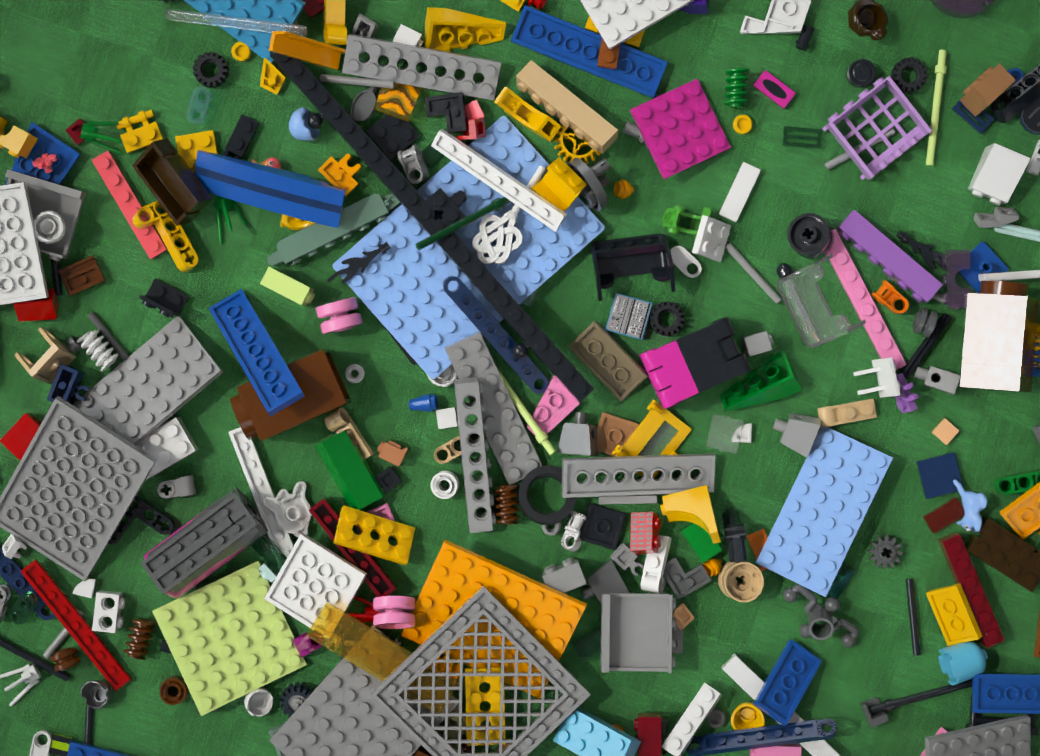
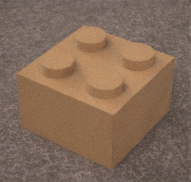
M1000 63L995 68L990 66L963 91L964 96L960 101L976 117L1001 95L1015 79Z

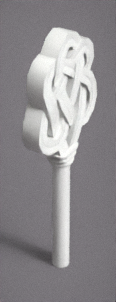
M538 167L527 184L528 188L531 189L538 183L546 170L544 167ZM516 204L501 218L496 215H486L482 218L479 224L480 232L474 237L472 242L473 249L477 252L478 260L482 264H503L509 258L510 252L517 250L521 246L522 234L520 230L514 227L518 218L517 214L521 209ZM509 221L508 227L503 228V225ZM494 222L486 227L487 223ZM513 234L516 237V241L514 243H512ZM506 235V243L503 246L504 236ZM497 240L496 246L492 247L491 243Z

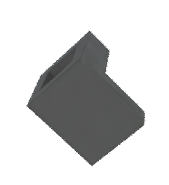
M877 697L859 703L867 724L871 728L889 721L884 711L871 714L869 707L880 704Z

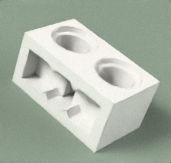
M104 590L96 592L92 631L116 633L119 631V628H122L123 617L120 616L121 609L125 607L123 593ZM110 597L115 601L114 607L108 606L107 598ZM105 617L112 619V626L105 624Z

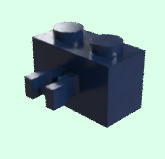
M61 364L46 400L53 402L59 396L72 404L76 396L77 399L86 401L87 398L82 397L81 393L77 392L78 390L90 391L91 389L87 386H80L85 372L72 366Z

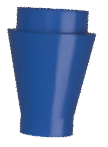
M429 393L415 399H409V408L411 411L433 412L438 409L436 394L432 395Z

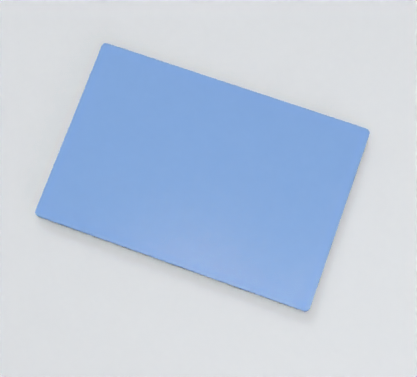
M506 116L500 117L485 131L486 137L475 139L468 145V147L525 186H527L539 166L544 167L546 170L538 182L548 172L547 167L549 164ZM452 160L417 190L425 200L439 188L449 198L454 193H457L458 190L465 192L467 199L459 209L466 217L491 204V201L496 198L501 199L504 197ZM579 197L564 212L567 216L556 232L521 208L514 225L522 234L521 246L517 250L510 252L509 258L503 264H483L519 305L604 230V225ZM510 202L504 205V208L501 210L493 211L487 215H496L501 218L515 204ZM400 205L333 264V269L338 272L348 268L349 264H342L341 262L354 257L366 259L367 255L362 254L363 251H374L379 248L378 244L388 242L391 248L386 251V254L379 253L368 264L364 273L361 272L362 267H359L356 274L346 283L431 379H436L452 365L444 347L479 332L443 290L442 285L445 278L448 276L458 277L498 323L503 318L435 242L421 250L416 248L415 244L429 237V235L409 212ZM437 213L435 220H442L443 213ZM483 217L454 232L477 258V252L473 249L472 242L474 237L480 232L479 224ZM509 221L503 225V228L508 227ZM494 222L487 223L486 227ZM513 234L512 243H514V242L516 241V237H515L514 234ZM506 235L504 236L503 246L506 243ZM497 240L491 243L492 247L496 246ZM346 273L340 275L342 279L347 276ZM450 281L448 284V290L454 291L458 287L457 281Z

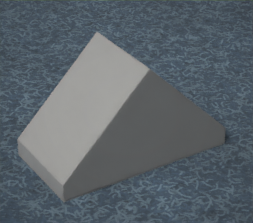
M359 14L351 34L373 38L379 27L376 22Z

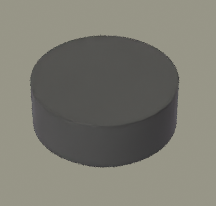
M713 708L706 717V720L711 727L719 728L724 725L726 717L721 709Z

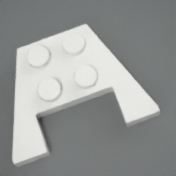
M772 0L765 21L745 15L740 34L801 33L812 0Z

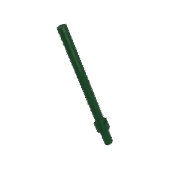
M506 197L496 198L484 208L415 244L416 248L421 250L493 211L501 210L504 208V205L511 201Z

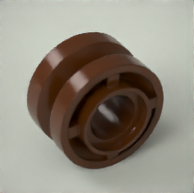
M67 647L55 652L50 657L51 662H56L54 666L55 672L69 669L81 661L79 656L74 655L77 652L76 647Z
M180 676L167 678L161 684L159 690L161 699L169 705L181 703L189 692L184 678ZM170 686L177 687L179 693L177 695L172 694Z

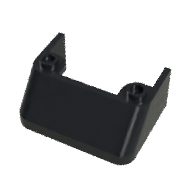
M664 234L602 240L591 245L598 301H602L601 289L611 287L614 284L615 277L652 273V277L660 282L669 280L671 292H675L674 265L668 239Z

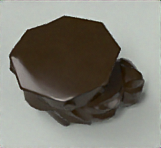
M859 0L848 11L849 28L859 37L870 36L872 40L876 41L882 40L888 32L886 26L889 21L886 11L881 4L876 3L874 0Z

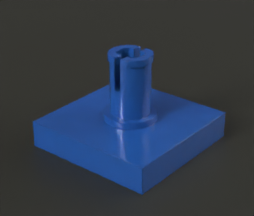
M983 241L953 267L976 293H980L981 287L978 274L999 273L1009 270Z

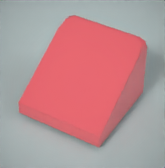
M477 100L465 105L466 118H485Z

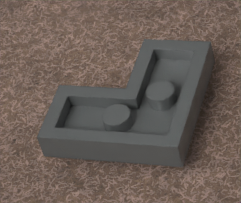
M676 556L666 561L664 576L678 600L712 581L702 563L685 572Z

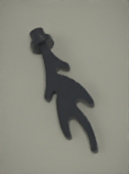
M901 230L897 233L896 237L900 239V242L904 243L906 241L911 246L914 254L918 253V248L920 249L921 256L928 267L934 269L932 261H935L946 272L956 274L955 271L947 268L941 261L942 259L951 261L950 257L929 250L934 248V245L916 242L908 238L909 233H904Z
M388 242L378 244L379 248L374 251H363L362 254L367 255L366 259L354 257L342 261V264H349V267L334 273L327 281L331 282L335 277L346 273L347 276L341 281L345 283L356 274L359 267H362L361 272L364 273L368 264L379 253L382 252L383 255L387 253L386 251L391 248Z

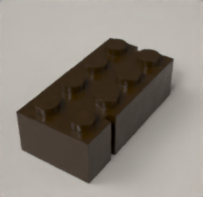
M167 138L153 141L132 167L176 226L192 222L201 212L200 210L212 200V197L180 155L176 156L177 150Z
M982 517L980 531H976L981 536L979 538L971 534L965 544L967 552L1026 590L1033 592L1040 581V551L989 518Z

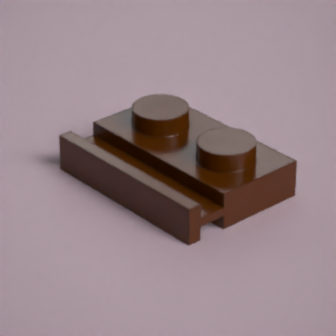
M95 255L58 270L69 296L78 294L106 281L95 259Z

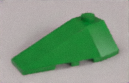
M785 350L762 361L763 365L755 371L752 369L748 373L749 376L742 382H736L720 395L726 412L783 399L802 390L798 376Z

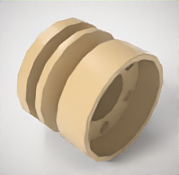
M729 561L722 566L721 572L718 574V585L727 597L738 602H750L761 594L764 587V577L761 570L754 564L746 561L739 563ZM736 577H740L742 582L738 583L737 580H735Z

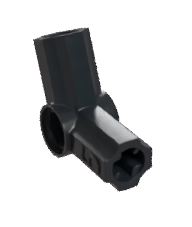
M733 508L726 509L722 513V521L724 523L725 540L728 543L729 560L735 563L747 560L744 542L746 540L744 523H741L738 511H735Z

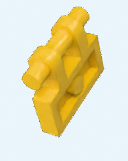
M152 109L140 111L132 117H124L116 125L118 130L122 128L127 130V133L120 136L128 154L148 147L153 141L163 139L158 123L153 122L150 124L148 121L149 118L154 117ZM142 122L143 127L133 130V124Z

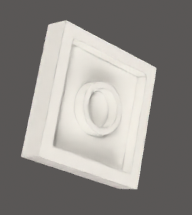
M702 215L692 253L721 262L731 225Z

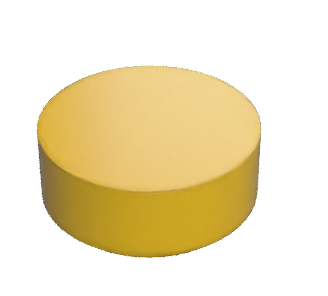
M237 42L233 45L231 53L237 61L245 62L251 57V49L245 43Z
M739 115L733 121V129L738 134H746L752 128V120L747 115Z

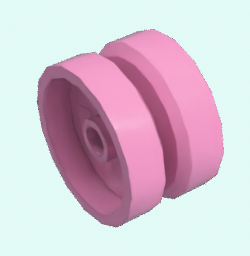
M356 297L315 308L318 318H331L320 324L322 334L337 333L363 324L361 314H348V312L359 307Z
M382 596L373 599V610L380 612L373 616V627L380 629L415 627V615L407 613L415 610V598L408 596Z

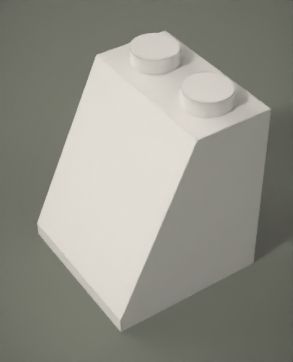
M996 143L985 147L968 190L972 191V195L983 198L984 196L989 198V202L998 206L1008 203L1030 158Z

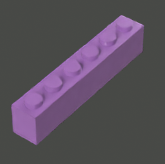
M851 211L837 228L840 231L838 234L847 241L849 239L854 243L853 247L860 253L865 252L869 256L868 260L877 266L879 264L883 268V273L889 278L895 277L898 280L897 284L906 291L908 289L913 293L912 297L919 303H927L943 285L857 211Z

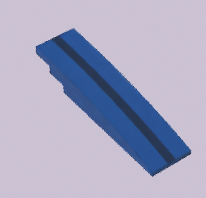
M198 150L194 174L208 193L294 218L334 228L339 227L346 193L345 189L328 186L329 183L311 179V176Z

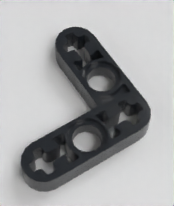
M136 495L134 500H137L138 508L134 507L130 513L126 512L125 515L128 517V523L126 525L119 524L118 528L120 529L115 533L117 538L111 539L108 544L119 542L136 517L162 535L171 533L175 528V523L166 514ZM147 510H152L155 513L153 520L145 518ZM160 515L162 518L159 520L163 523L168 521L170 529L162 530V524L158 522L154 525L153 523L158 520Z

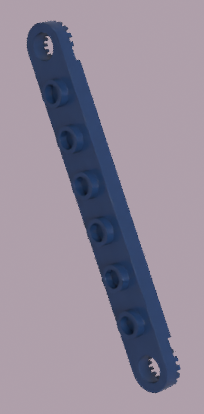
M448 276L445 278L442 285L445 293L534 393H544L549 385L548 379L528 356L518 359L513 355V347L516 345V342L458 277ZM450 281H457L458 287L456 290H448ZM537 379H542L543 386L536 389L534 382Z
M0 545V576L43 620L54 618L53 612L51 615L44 614L43 607L47 604L20 572L23 568L13 558L6 557Z
M826 718L788 723L785 726L779 724L704 734L702 736H693L686 752L690 756H704L826 740L835 737L838 728L834 720ZM827 725L833 727L832 730L826 733L822 730ZM698 743L697 749H689L691 744Z

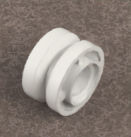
M440 471L431 481V490L438 498H450L459 489V478L452 471ZM442 480L449 482V489H444L441 486Z

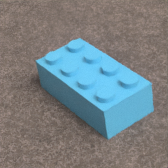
M577 707L560 724L553 740L579 756H635L641 743L638 739L580 707Z

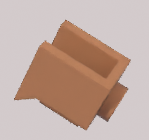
M391 440L389 442L382 441L377 450L380 452L378 457L399 467L409 447L402 449V445Z

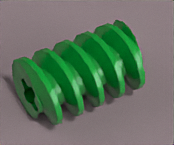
M731 68L725 72L726 75L730 76L725 79V82L730 84L725 86V90L729 91L724 94V97L729 99L724 102L725 106L734 109L748 108L743 105V103L748 102V99L743 98V95L749 94L748 91L744 90L745 87L749 86L748 83L744 82V80L750 78V76L744 74V72L750 71L749 68Z

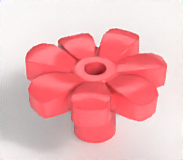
M46 153L42 154V158L39 157L32 163L34 167H38V169L44 168L46 173H51L53 171L52 162L57 161V157L55 154L48 155Z

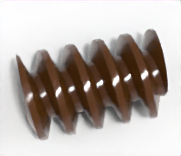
M498 485L499 489L494 490V493L500 496L494 498V500L500 502L495 508L501 511L496 513L495 516H499L501 519L496 521V523H519L515 522V520L519 519L520 515L514 514L519 511V508L514 506L519 503V500L513 499V497L518 496V492L513 491L518 488V485Z
M140 617L132 620L136 624V627H130L134 634H128L132 641L125 643L130 649H124L123 651L132 658L146 660V657L143 655L148 654V650L145 647H150V642L147 640L152 639L153 636L150 633L154 632L155 628L151 625H155L156 622Z

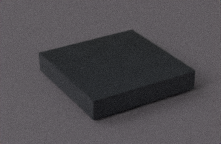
M589 503L586 513L587 517L584 520L580 534L581 541L616 550L626 513Z

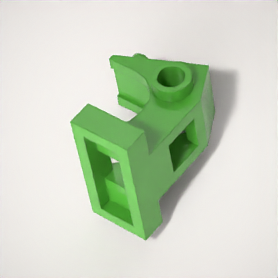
M674 205V208H667V211L664 213L662 227L668 228L667 232L678 235L679 232L695 236L694 246L702 215L710 217L712 209L704 207L701 216L684 212L685 208ZM681 216L692 219L689 229L678 226Z

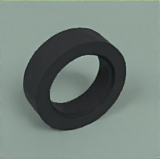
M541 466L530 471L521 482L518 492L519 505L522 512L531 521L541 525H553L563 521L571 513L577 497L566 498L564 506L555 513L544 514L537 511L529 501L530 486L536 480L544 477L556 479L562 484V469L554 466Z

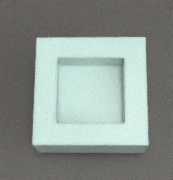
M268 560L258 568L261 571V576L270 582L274 581L279 573Z

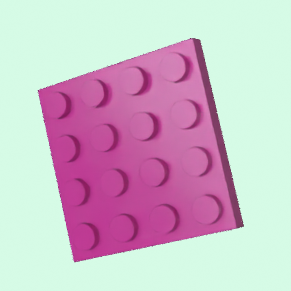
M698 79L630 110L663 180L731 148Z

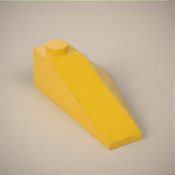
M427 7L425 48L450 52L451 49L460 47L466 49L469 45L477 43L484 45L501 41L504 38L506 22L447 8Z

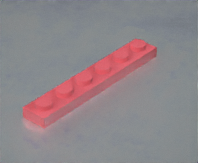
M106 151L92 159L93 164L148 257L152 260L167 251L168 249L154 225L145 229H138L134 226L132 222L133 216L142 208V205L110 151ZM140 215L141 220L147 221L144 215Z

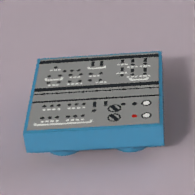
M615 293L605 330L642 340L652 303Z

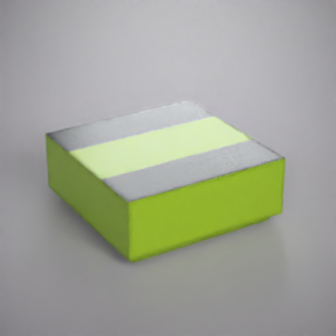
M54 733L49 753L67 756L73 737Z

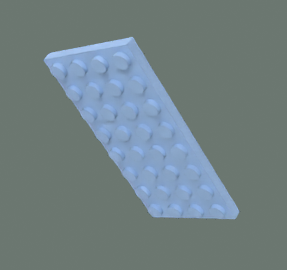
M821 427L756 563L827 597L893 457L833 429Z

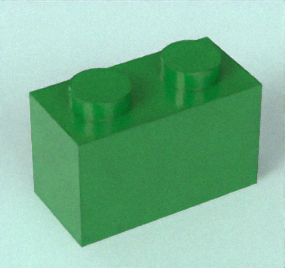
M689 523L680 529L703 563L722 551L720 547L722 542L713 544L710 535L699 525Z

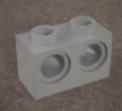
M767 331L740 338L746 357L772 350L771 346L774 345L772 336L767 334Z

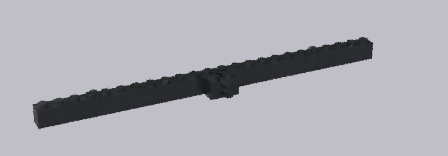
M275 52L271 55L275 64L319 112L308 117V125L312 129H318L322 126L323 119L325 118L429 236L466 217L459 209L467 199L465 192L458 190L457 193H454L449 198L439 188L425 200L299 59ZM437 213H439V214H440V213H443V214H442L443 219H442V220H439V219L435 220V218H436L435 215H436ZM454 232L435 242L524 341L523 344L518 343L513 347V355L516 358H525L530 348L578 403H581L594 391L589 382Z

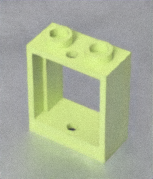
M268 267L260 283L303 306L311 304L315 296L313 288L271 267Z

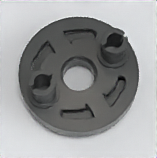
M575 157L567 165L587 184L580 195L588 203V208L601 211L609 204L603 188L609 185L610 181L603 173L610 170L611 166L608 162L605 163L607 160L603 158L590 168L581 159Z

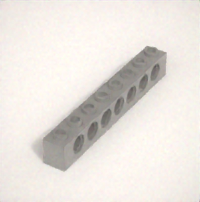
M477 377L454 380L469 531L470 533L493 531L492 524H496L495 512L491 513L494 499L493 494H489V488L492 487V479L487 474V469H490L489 457L486 458L485 454L489 447L488 439H484L483 433L487 432L486 420H482L485 406L484 401L480 402L483 386L482 383L478 382ZM467 396L475 397L472 403L465 402ZM471 414L477 416L473 422L467 421V417ZM476 433L479 436L476 440H470V434ZM473 452L480 453L477 459L470 457ZM479 470L482 472V475L479 477L472 476L474 471ZM477 489L484 490L483 494L479 496L475 495L474 492ZM480 507L486 509L485 512L482 514H478L476 512V510Z

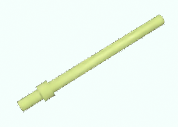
M939 50L938 63L935 65L934 73L936 74L930 123L932 131L929 133L926 165L929 166L934 164L943 79L947 70V66H945L947 50Z
M497 367L513 404L536 435L535 438L538 443L543 445L549 455H552L556 450L549 442L548 435L545 431L542 432Z

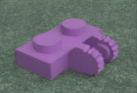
M903 373L897 374L896 377L900 383V395L895 396L898 408L902 413L918 409L914 400L919 398L917 393L911 394L910 389L914 387L913 382L907 383Z

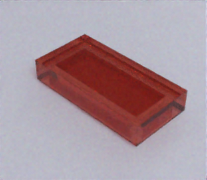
M954 497L924 515L923 519L934 534L964 516V509L958 499Z

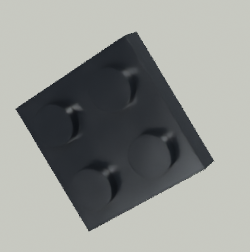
M394 111L388 112L366 130L390 161L398 156V151H404L420 138V135L402 114Z

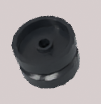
M805 213L796 217L791 222L788 229V241L790 246L801 257L818 259L825 256L831 250L834 242V233L830 225L821 216Z

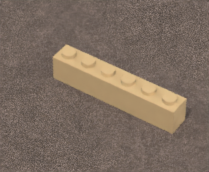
M532 60L516 75L517 87L520 91L531 95L532 100L536 104H542L551 116L555 115L559 118L563 126L574 130L578 138H584L594 151L598 150L603 154L618 139V129Z

